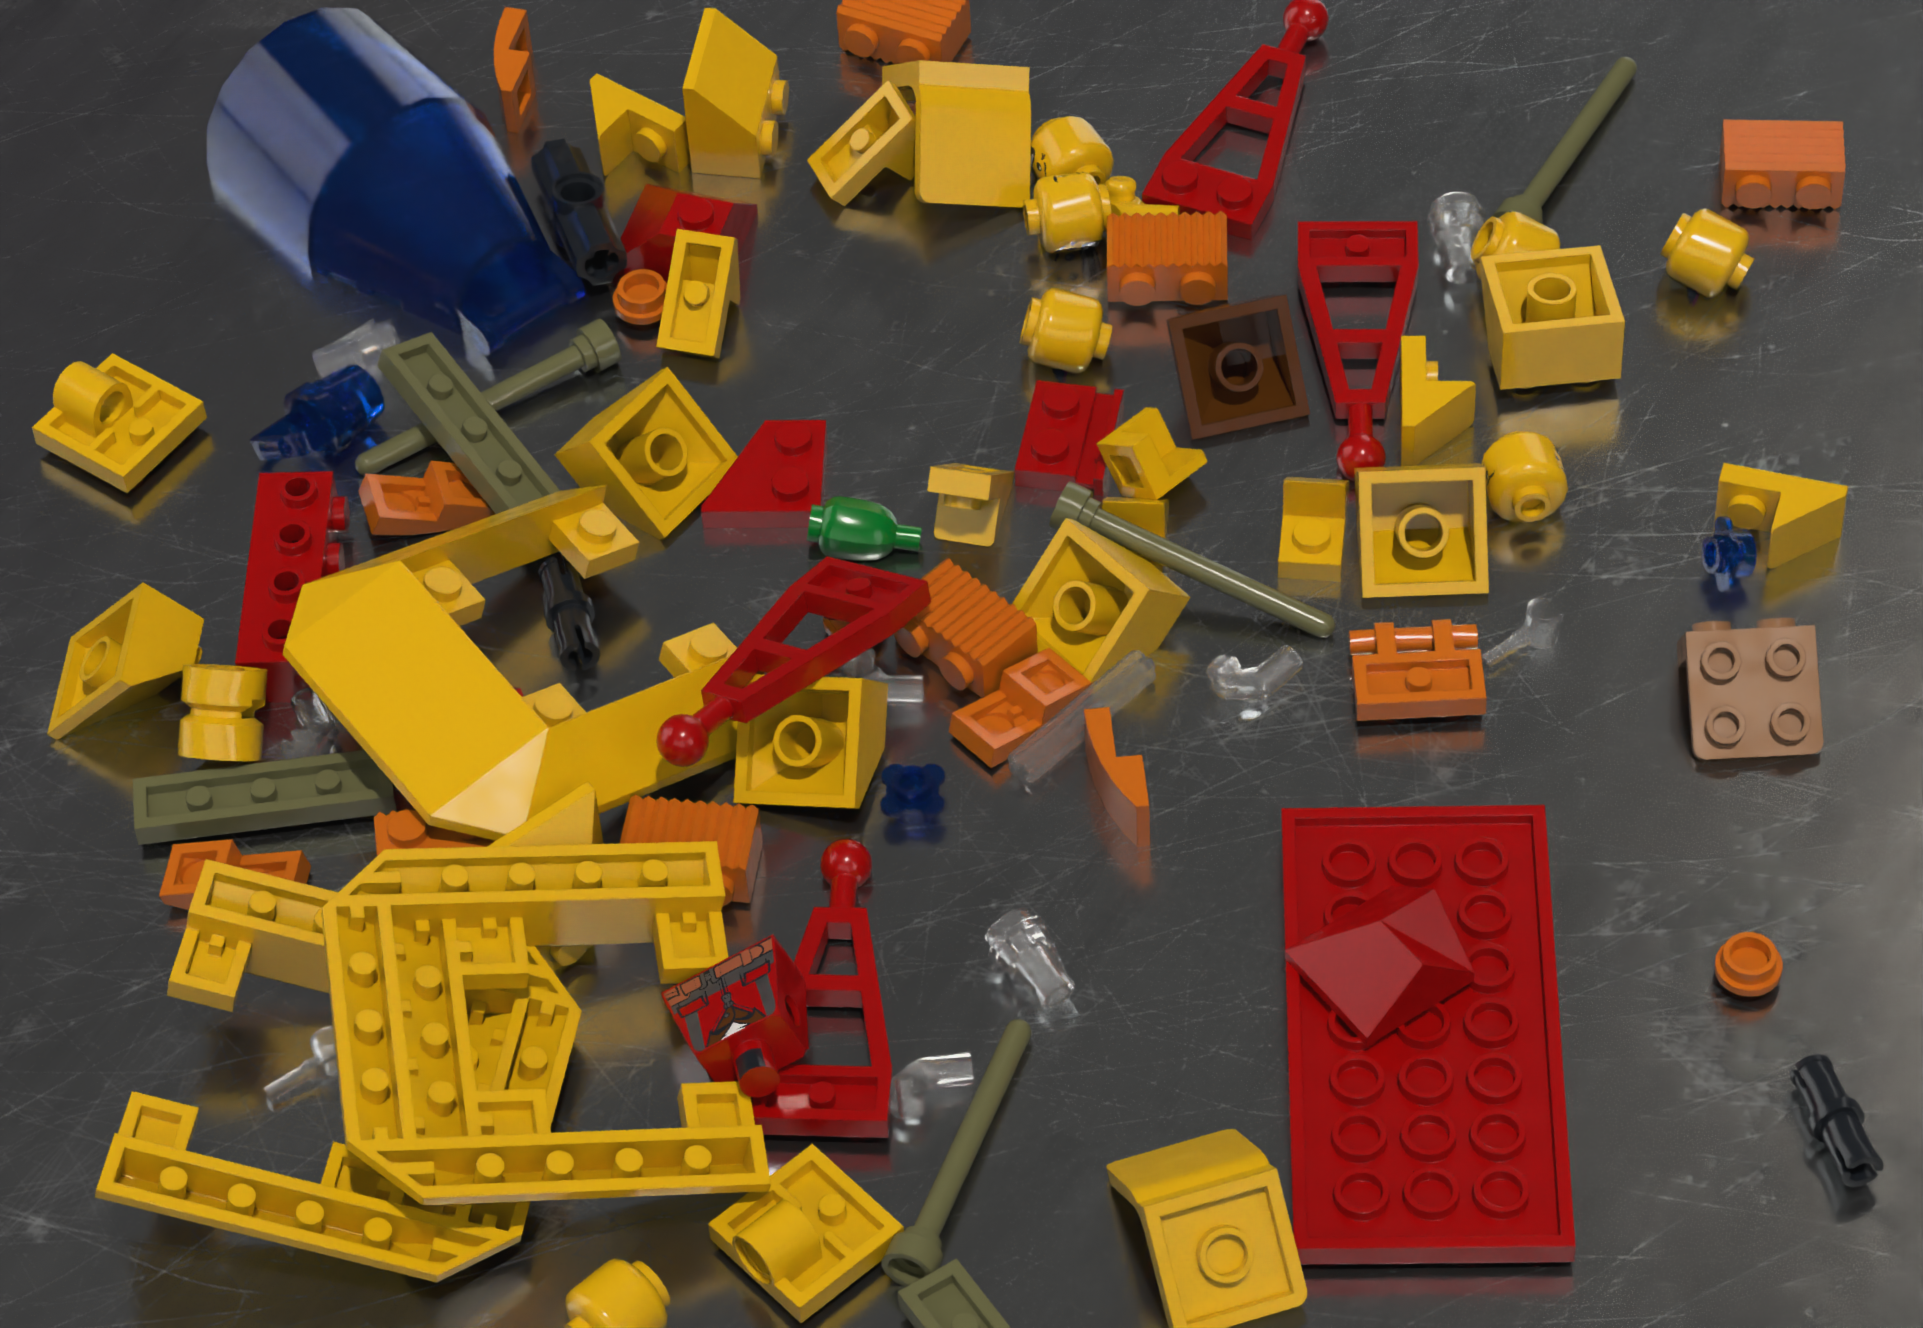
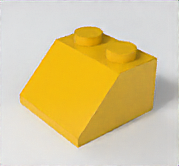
M704 8L682 87L692 173L760 179L766 155L774 156L776 154L779 132L776 117L777 115H785L787 112L789 84L787 80H780L778 56L716 8Z
M1600 245L1480 257L1488 349L1500 390L1528 389L1536 386L1578 382L1590 383L1599 380L1621 378L1625 320Z
M1472 463L1354 468L1356 531L1362 598L1489 593L1485 467L1483 465Z

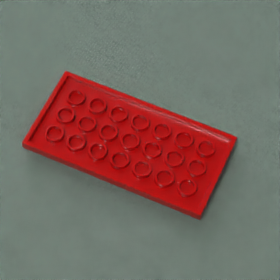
M1545 805L1281 808L1285 950L1391 886L1435 888L1475 972L1473 982L1369 1046H1366L1285 960L1292 1225L1301 1265L1574 1262L1576 1244Z

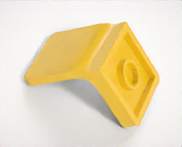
M925 60L882 66V85L888 80L897 86L907 103H916L915 196L920 202L1021 208L1023 207V200H1030V67Z
M1236 1129L1221 1130L1117 1160L1106 1166L1110 1184L1135 1207L1140 1217L1169 1328H1227L1295 1308L1305 1302L1307 1287L1277 1168L1269 1163L1265 1154Z

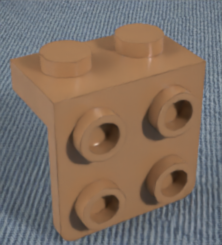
M1783 617L1756 621L1757 628L1731 629V622L1707 621L1693 624L1692 631L1685 632L1677 641L1678 668H1686L1692 752L1697 759L1701 761L1812 756L1822 749L1824 740L1815 625L1796 626L1795 618Z

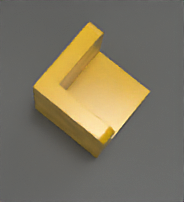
M1154 407L1144 408L1097 443L1121 496L1158 500L1208 462L1201 449L1176 447L1160 411Z

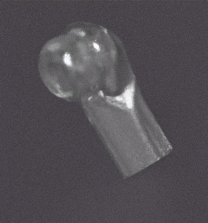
M1281 645L1256 668H1241L1237 657L1221 655L1209 663L1206 673L1212 682L1210 685L1211 691L1225 701H1263L1270 698L1303 669V662L1293 648Z
M873 648L868 649L839 668L840 677L864 678L888 683L887 707L924 706V676L886 675L874 663L875 651Z
M311 688L302 689L295 693L290 701L291 708L302 728L290 731L294 738L291 742L284 738L282 739L280 752L285 760L326 755L339 736V728L328 707Z
M970 1051L920 1057L891 1078L890 1086L891 1115L895 1119L922 1116L926 1109L923 1091L974 1085Z

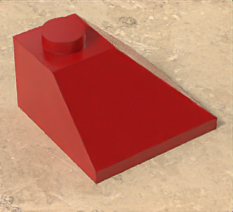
M646 184L620 238L627 254V267L619 271L617 275L624 276L634 270L647 269L660 274L667 283L677 229L734 237L738 239L739 255L758 213L757 204Z

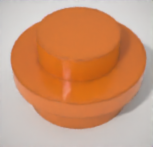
M639 269L625 274L618 282L613 294V306L616 314L622 320L637 325L651 324L661 320L667 283L660 274L652 270Z
M1742 932L1729 938L1720 947L1715 957L1714 970L1718 981L1724 988L1737 995L1753 997L1766 994L1778 985L1782 976L1783 961L1780 953L1769 938L1755 932Z

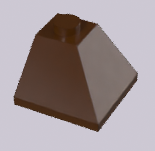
M1287 294L1257 297L1166 319L1190 440L1310 415Z

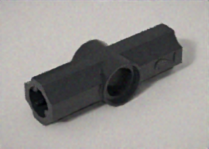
M565 138L546 141L543 148L532 156L531 165L534 177L553 219L554 240L558 245L566 249L577 277L586 278L593 286L613 282L614 277L619 271L627 267V254L605 205L604 184L599 177L591 174L580 147L570 145Z

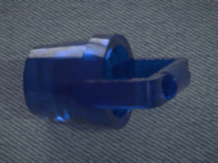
M349 364L312 383L306 382L286 394L283 402L285 416L250 439V443L259 460L296 458L310 453L320 459L330 460L348 449L351 441L383 414L385 401L382 391L375 379L359 365Z

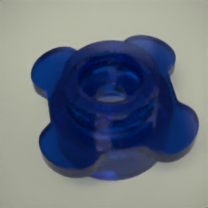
M1719 516L1715 521L1713 536H1707L1702 544L1701 558L1705 570L1715 575L1717 588L1721 592L1732 591L1734 579L1748 578L1754 571L1757 552L1752 534L1745 528H1733L1732 521L1728 516Z
M892 764L882 771V783L886 785V796L880 801V808L883 814L906 825H920L943 812L945 802L939 793L940 786L945 782L946 777L942 767L937 764H926L924 767L915 765L903 767L900 764Z

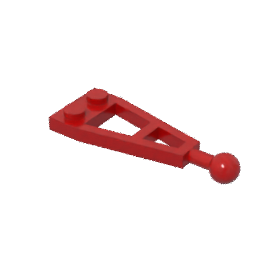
M1292 0L1287 5L1283 14V25L1286 32L1278 47L1262 44L1164 153L1142 193V201L1145 204L1179 205L1180 214L1186 212L1189 215L1194 214L1196 211L1201 215L1208 211L1216 215L1222 211L1227 215V234L1250 241L1253 240L1275 198L1306 74V55L1300 53L1306 42L1320 38L1328 27V11L1320 0ZM1268 75L1284 79L1277 106L1248 99ZM1226 123L1269 134L1257 179L1193 162V160Z
M1298 221V284L1335 419H1348V437L1343 440L1337 450V465L1340 472L1347 479L1354 482V468L1385 466L1386 454L1384 447L1378 439L1373 437V419H1385L1401 354V336H1405L1418 284V221ZM1321 282H1396L1386 329H1333ZM1341 359H1378L1372 388L1349 389Z
M828 556L788 587L703 687L701 694L704 706L693 715H674L662 723L656 737L660 755L668 763L679 767L691 766L699 762L708 750L709 735L729 719L745 724L905 627L912 618L931 603L928 581ZM807 613L820 615L828 620H840L850 623L807 650L782 644ZM758 671L767 673L764 676L757 679L756 681L747 685V683L753 678V676Z
M847 838L839 839L832 842L824 850L820 860L822 876L831 886L829 907L813 908L794 963L805 979L807 1006L862 1008L871 1066L789 1064L779 1069L780 1083L778 1087L769 1095L753 1097L752 1101L755 1125H762L763 1135L889 1138L893 1094L892 1063L867 908H855L857 888L861 887L870 877L872 858L868 849L859 841ZM828 939L852 940L857 975L816 974Z

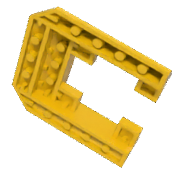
M607 485L561 490L302 585L285 641L283 656L428 825L496 841L586 782L595 788L599 814L629 802L630 798L634 795L642 797L736 758L738 721L731 719L709 735V746L706 754L699 762L691 766L679 767L668 763L660 755L656 743L657 732L666 719L678 714L693 715L704 706L701 690L737 649L714 622L663 642L659 661L674 678L589 712H586L561 683L521 697L459 627L482 618L486 599L472 585L476 582L557 552H561L584 579L634 561L639 541L603 503ZM758 671L756 673L759 675H765V673L762 671Z
M717 841L384 849L322 907L321 913L345 1148L421 1205L769 1191L771 1181L762 1125H755L751 1097L741 1091L738 1081L681 1083L677 1096L681 1128L551 1133L545 1088L476 1091L464 990L527 988L530 975L527 947L654 943L660 984L681 983L729 957L721 912L725 900V890Z
M205 859L188 911L186 929L168 981L167 996L233 1012L245 973L329 994L321 913L322 907L338 892ZM531 946L527 947L530 969L527 988L464 990L476 1091L545 1088L551 1129L582 1010L537 948ZM134 1091L131 1092L119 1131L114 1133L95 1192V1198L436 1283L520 1242L531 1201L421 1205L346 1149L345 1144L334 1141L321 1184L190 1152L188 1149L196 1128L199 1108Z

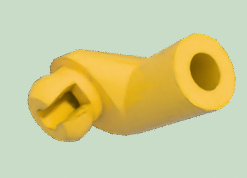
M1113 176L1105 182L1110 197L1111 212L1117 216H1121L1123 213L1132 216L1136 212L1142 216L1148 212L1154 216L1160 212L1166 216L1171 212L1178 216L1180 215L1179 205L1145 204L1139 197L1135 196L1136 182L1131 177Z

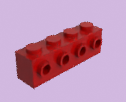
M333 471L259 473L235 665L267 670L265 703L320 702L317 694L283 656V649L302 585L345 569L343 544L338 543L339 533L349 532L350 509L348 497L338 496Z

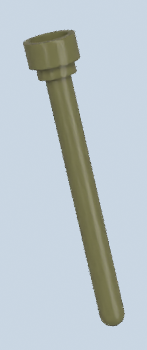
M1621 57L1614 63L1525 191L1520 195L1503 200L1492 215L1493 217L1499 218L1506 212L1514 211L1543 224L1542 206L1636 74L1637 65L1632 58Z
M598 318L576 330L577 336L569 340L570 347L481 393L495 411H498L580 368L584 372L593 368L597 372H601L620 362L622 356L619 345L608 325ZM420 423L358 455L355 460V468L363 476L365 474H376L438 441L426 426Z
M1069 481L1057 501L1049 522V527L1058 530L1065 518L1073 519L1126 549L1316 637H1329L1335 630V621L1331 615L1102 510V502L1092 498L1093 491Z
M1014 1019L1005 1027L914 1226L906 1227L903 1232L894 1235L882 1259V1268L893 1281L907 1287L937 1270L942 1265L944 1256L941 1251L940 1233L1031 1038V1027L1025 1020Z

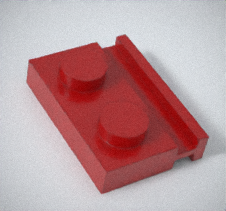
M1037 380L1014 469L1015 486L1063 491L1067 483L1072 481L1085 488L1094 489V495L1103 496L1109 469L1097 443L1120 427L1124 409V390L1115 389L1113 395L1097 393V387Z

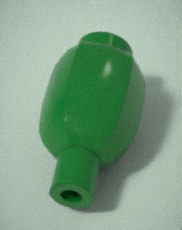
M837 496L827 500L824 506L812 504L806 541L819 543V549L825 555L832 558L850 561H877L890 554L893 548L918 552L922 527L897 524V519L893 513L883 505L863 499Z

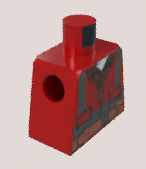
M774 934L661 992L667 1008L689 1047L713 1081H738L741 1091L747 1096L763 1097L772 1093L780 1083L778 1070L804 1057L809 1050L805 979Z

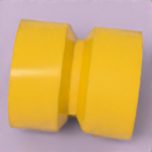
M218 664L183 665L181 700L191 708L190 714L180 719L178 755L188 758L220 761L262 760L264 724L254 718L256 710L265 706L267 670L255 667Z

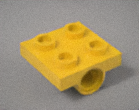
M112 353L97 368L82 361L73 362L67 366L60 374L54 386V407L32 427L37 445L128 493L207 418L202 400Z
M813 1144L770 1176L771 1186L769 1191L748 1192L708 1223L710 1239L800 1323L808 1319L881 1262L894 1235L904 1231V1226Z

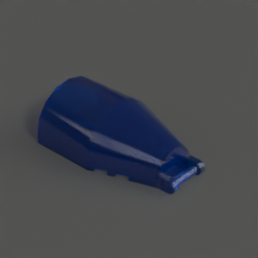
M322 7L285 21L248 50L222 85L207 124V166L210 178L310 270L325 277L330 272H334L355 282L356 290L369 296L378 291L401 302L402 310L464 336L484 355H490L503 347L504 338L561 303L569 306L585 296L584 285L581 279L577 277L576 272L551 251L485 113L382 24L357 8Z

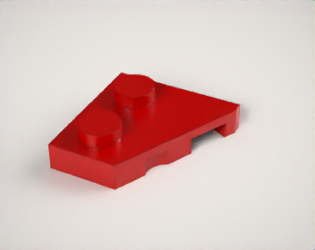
M765 420L702 504L703 528H808L812 504L823 506L828 439L826 420Z

